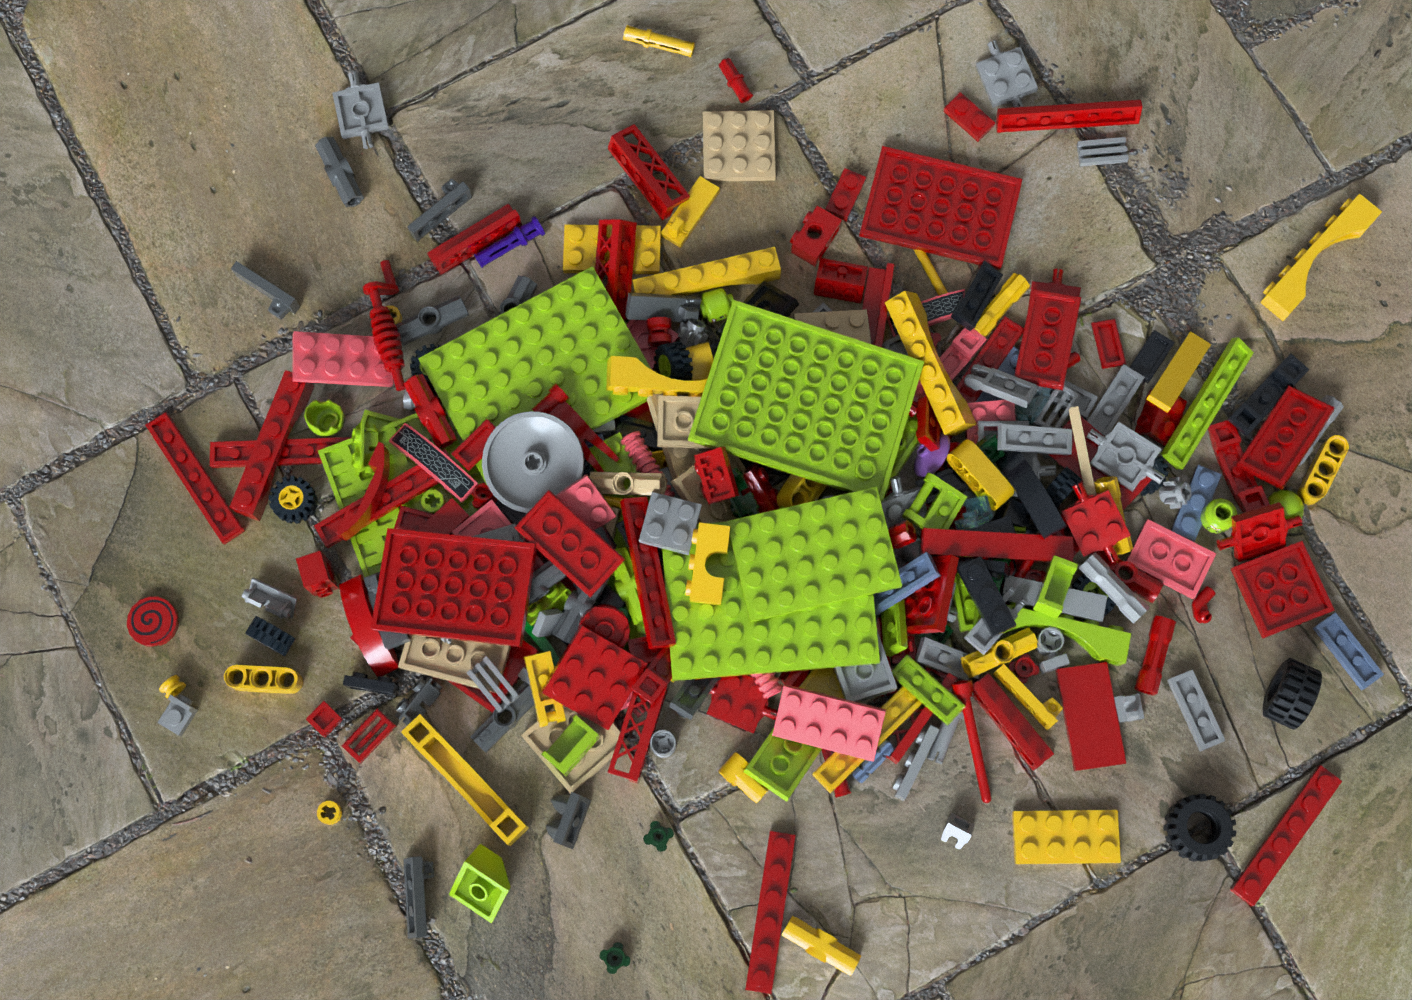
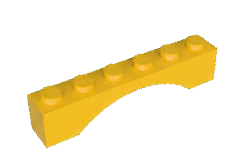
M1360 193L1354 200L1348 198L1339 208L1342 213L1338 217L1334 214L1324 225L1327 228L1322 234L1318 231L1309 241L1312 246L1308 250L1303 248L1294 257V260L1297 262L1293 267L1287 265L1278 275L1281 280L1277 284L1272 281L1263 291L1266 296L1260 303L1282 321L1306 297L1307 276L1316 256L1335 243L1359 238L1382 213L1380 209Z
M771 247L642 277L632 281L634 293L688 296L722 286L739 284L757 285L763 281L778 280L781 275V267L776 248Z
M903 291L884 302L908 356L924 361L919 380L944 435L957 436L977 425L967 402L951 381L937 354L930 335L927 314L918 294Z
M611 356L607 361L606 390L613 391L615 395H628V392H638V396L652 397L653 394L702 397L707 379L698 381L671 379L648 368L636 357Z
M419 714L401 731L411 744L450 782L507 845L512 846L529 829L520 817L425 717Z

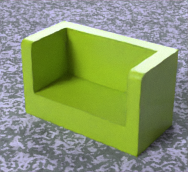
M1055 555L1053 556L1033 610L1056 619L1059 617L1078 564Z
M576 714L572 718L573 722L547 752L544 750L541 753L545 759L566 777L600 738L599 734Z

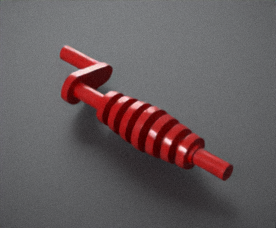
M383 260L380 262L386 283L378 281L369 282L363 286V292L366 295H370L373 309L370 311V318L372 319L371 327L373 328L374 345L378 354L381 355L380 359L384 363L385 370L392 373L396 390L402 391L405 390L403 384L405 382L401 370L405 367L403 351L401 350V336L393 317L390 315L389 308L382 305L380 295L397 294L399 288L396 285L390 261Z

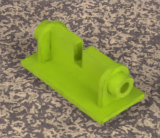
M362 421L352 431V443H355V453L352 454L351 465L352 468H355V475L360 474L364 470L365 474L374 475L375 472L368 465L374 451H369V447L376 448L379 430L376 429V424H366L365 428V421Z
M559 581L550 588V591L545 596L528 607L526 620L531 626H534L540 611L550 610L553 607L562 611L572 592Z

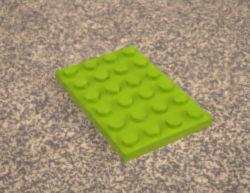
M877 487L726 521L727 526L731 528L730 540L750 622L902 587Z

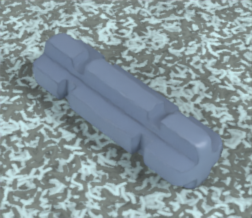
M885 740L876 751L874 762L865 760L862 763L863 766H859L853 772V777L858 782L863 783L869 777L868 774H872L886 760V756H890L893 753L895 746L889 740Z

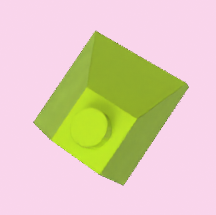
M479 844L464 861L449 893L450 896L490 923L495 920L511 888L502 858L482 844Z

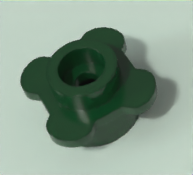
M653 821L650 824L651 829L648 834L644 835L643 841L646 845L651 844L659 852H663L667 849L666 844L674 836V832L671 828L661 826L659 821ZM657 834L661 835L660 839L656 838Z
M616 942L612 948L600 952V959L604 960L607 965L606 970L610 974H615L617 969L622 966H629L631 961L630 957L625 955L623 951L624 946L620 942ZM614 955L618 957L616 961L613 960Z

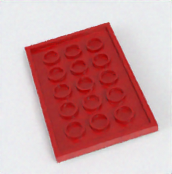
M882 146L859 236L976 265L986 261L995 269L1001 270L1023 179Z
M387 528L371 629L522 647L537 552L536 544Z

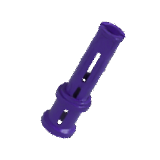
M535 216L531 217V221L523 226L514 227L513 233L474 254L480 267L483 268L488 263L519 245H528V241L539 235L544 236L545 232Z

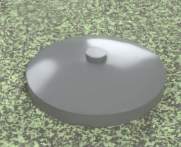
M523 412L505 419L492 431L483 450L482 470L490 491L501 503L516 511L528 513L548 490L557 495L583 476L584 453L577 435L565 422L543 412Z

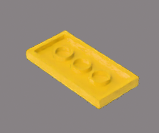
M564 224L563 273H580L592 266L595 269L599 225ZM607 225L606 236L609 239L612 235V225ZM637 225L633 274L660 273L661 226ZM609 251L605 253L604 260L606 263L610 259Z
M1118 810L1012 812L1015 864L1121 863Z

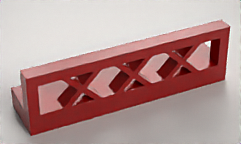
M635 124L611 136L608 150L662 220L671 216L674 207L689 200L690 195ZM633 134L638 140L637 145L628 143L624 137ZM639 152L648 154L652 158L651 163L641 161L638 157ZM653 170L662 172L666 177L665 181L655 179L652 175ZM667 188L676 190L680 197L671 200L666 193Z
M508 203L427 252V255L439 274L442 275L513 232L514 227H521L520 216L516 209L513 210Z
M621 219L599 220L595 271L601 282H603V277L607 275L608 282L605 289L623 320H629L625 317L628 293H631L637 223ZM607 225H612V235L608 239L606 236ZM609 251L610 259L606 263L604 260L605 253Z
M887 263L886 270L869 267L862 310H867L871 344L881 348L888 311L884 302L888 301L890 297L894 264Z
M926 668L928 673L931 671L943 680L941 684L948 691L952 687L951 684L957 680L951 673L946 675L934 669ZM926 706L923 709H917L910 716L912 725L909 729L898 731L897 728L891 734L896 736L897 747L890 756L886 757L896 765L932 716L933 712ZM914 713H920L916 720H914ZM906 733L900 741L899 734Z
M989 673L973 684L974 691L972 693L975 700L1032 770L1040 767L1047 759L1054 755L1053 751Z
M669 683L654 703L650 705L649 709L646 705L647 701L633 691L607 773L626 778L628 781L637 784L639 783L650 748V740L655 732ZM639 696L641 702L635 704L637 697ZM644 705L648 713L644 721L636 724L632 718V712L635 708ZM631 720L633 726L628 728L629 722ZM644 725L642 733H640L638 727ZM635 729L640 737L639 742L628 749L624 742L625 734ZM623 744L626 751L620 753ZM636 750L634 758H632L630 752ZM628 754L632 762L629 773L615 769L617 759Z

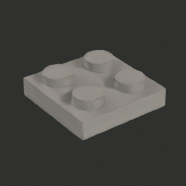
M652 492L639 543L689 555L693 529L697 526L702 504Z

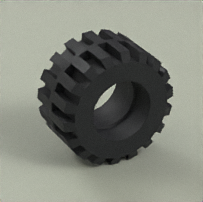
M1288 658L1281 664L1270 682L1263 701V716L1290 729H1297L1306 720L1317 700L1322 683L1321 671L1293 658Z
M1197 794L1182 798L1169 808L1170 813L1165 816L1164 820H1167V824L1163 825L1164 831L1168 833V836H1165L1166 841L1172 843L1170 848L1173 851H1178V856L1189 858V861L1202 862L1219 858L1218 856L1228 852V847H1232L1234 841L1231 839L1236 836L1237 832L1233 830L1236 820H1231L1230 815L1233 814L1231 809L1226 810L1224 807L1226 803L1222 800L1217 801L1213 795ZM1195 812L1205 815L1212 825V835L1209 841L1203 844L1193 840L1187 830L1188 819Z

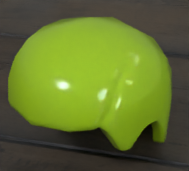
M330 399L324 402L313 400L305 408L304 418L311 431L319 436L334 435L344 426L345 415L341 406Z
M1279 490L1273 492L1267 498L1270 505L1278 502L1281 503L1284 507L1285 519L1296 517L1297 515L1301 519L1303 518V502L1294 492Z

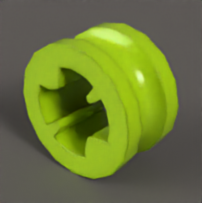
M429 490L423 494L421 503L428 513L435 514L445 504V499L439 491ZM431 496H435L437 500H440L439 504L436 503L437 507L435 508L427 504V500L431 501Z

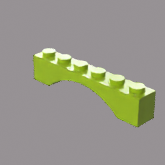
M1010 602L1007 606L1012 610L1016 603ZM1025 605L1017 613L1018 616L1014 620L1016 627L1006 631L1010 632L1027 627L1041 629L1054 627L1060 630L1063 635L1077 642L1095 661L1107 662L1116 666L1126 663L1131 633L1124 632V628L1120 626L1109 625L1108 628L1099 626V622L1088 619L1080 622L1074 620V616L1068 614H1060L1056 619L1035 610L1024 609ZM975 608L973 626L981 618L977 608Z

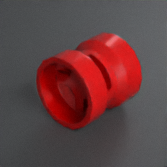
M653 317L647 319V329L650 330V335L648 336L649 346L657 347L661 344L672 343V335L669 334V329L671 328L670 318Z

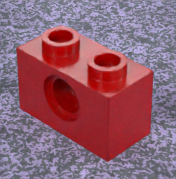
M816 206L813 212L809 211L802 222L804 224L801 231L796 230L790 240L792 244L791 253L814 267L817 266L820 258L823 257L840 231L842 219L819 206ZM817 232L820 237L811 238L808 234Z
M321 551L296 558L303 586L312 595L323 598L333 594V590L339 589L331 561Z

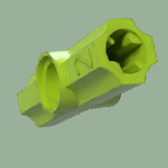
M626 546L615 549L626 559L614 572L616 578L615 587L622 601H625L634 625L644 624L630 551Z

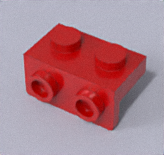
M1178 396L1167 413L1145 399L1143 410L1137 420L1135 432L1139 435H1148L1163 446H1166L1180 423L1187 401Z
M756 462L749 465L743 473L749 487L742 490V494L745 495L752 491L759 505L758 510L760 513L779 509L780 507L777 504L779 492L770 485L766 470Z

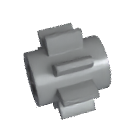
M689 319L687 323L681 322L677 331L679 333L678 337H681L680 342L685 344L686 347L705 343L708 338V330L705 329V323L695 319Z
M1180 477L1169 478V481H1164V485L1159 490L1161 501L1164 504H1170V509L1182 508V505H1187V501L1190 500L1192 494L1190 485L1186 481L1181 482Z

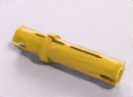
M629 25L626 26L623 40L643 44L645 48H649V46L692 58L695 42L653 32L652 29L643 30Z

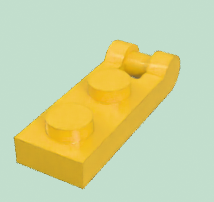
M546 651L525 656L524 660L539 726H548V723L557 721V723L566 721L563 705L541 692L554 670L551 652ZM553 704L554 711L546 713L544 706Z

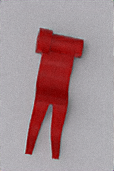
M555 383L549 389V393L532 410L553 415L565 422L577 435L583 449L584 458L597 472H604L583 440L586 439L615 462L620 460L619 457L566 402L569 397Z

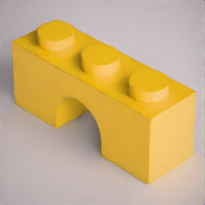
M699 522V528L693 529L692 544H696L695 554H690L689 570H693L692 580H687L685 595L690 596V602L721 606L724 578L711 576L706 571L705 564L707 559L713 554H728L730 526Z

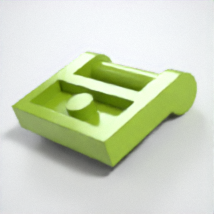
M927 473L923 479L925 483L910 508L905 509L902 517L921 529H949L967 496L937 476ZM933 487L940 491L923 518L918 515V512Z

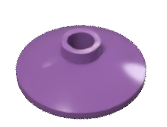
M940 432V449L931 452L923 444L918 447L914 462V471L917 476L925 478L927 473L934 474L941 467L950 449V438L948 435Z

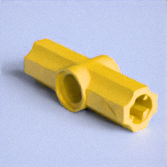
M1027 627L996 641L984 655L976 650L961 657V666L968 677L972 678L1038 648V640L1035 633ZM997 647H1000L1002 650L1001 659L996 654Z
M793 915L781 935L804 948L806 953L824 963L828 962L850 976L861 958L860 954L837 942L838 939L819 928L811 927L808 923Z

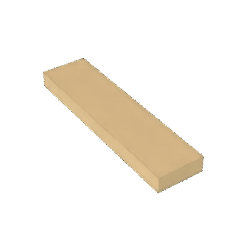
M1071 407L1069 415L1083 485L1088 495L1096 494L1079 407Z

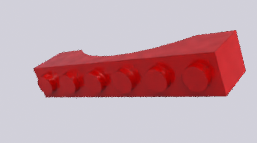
M285 370L229 506L237 514L257 521L261 520L268 503L274 473L285 442L297 419L305 410L314 389L313 383L293 382V372Z

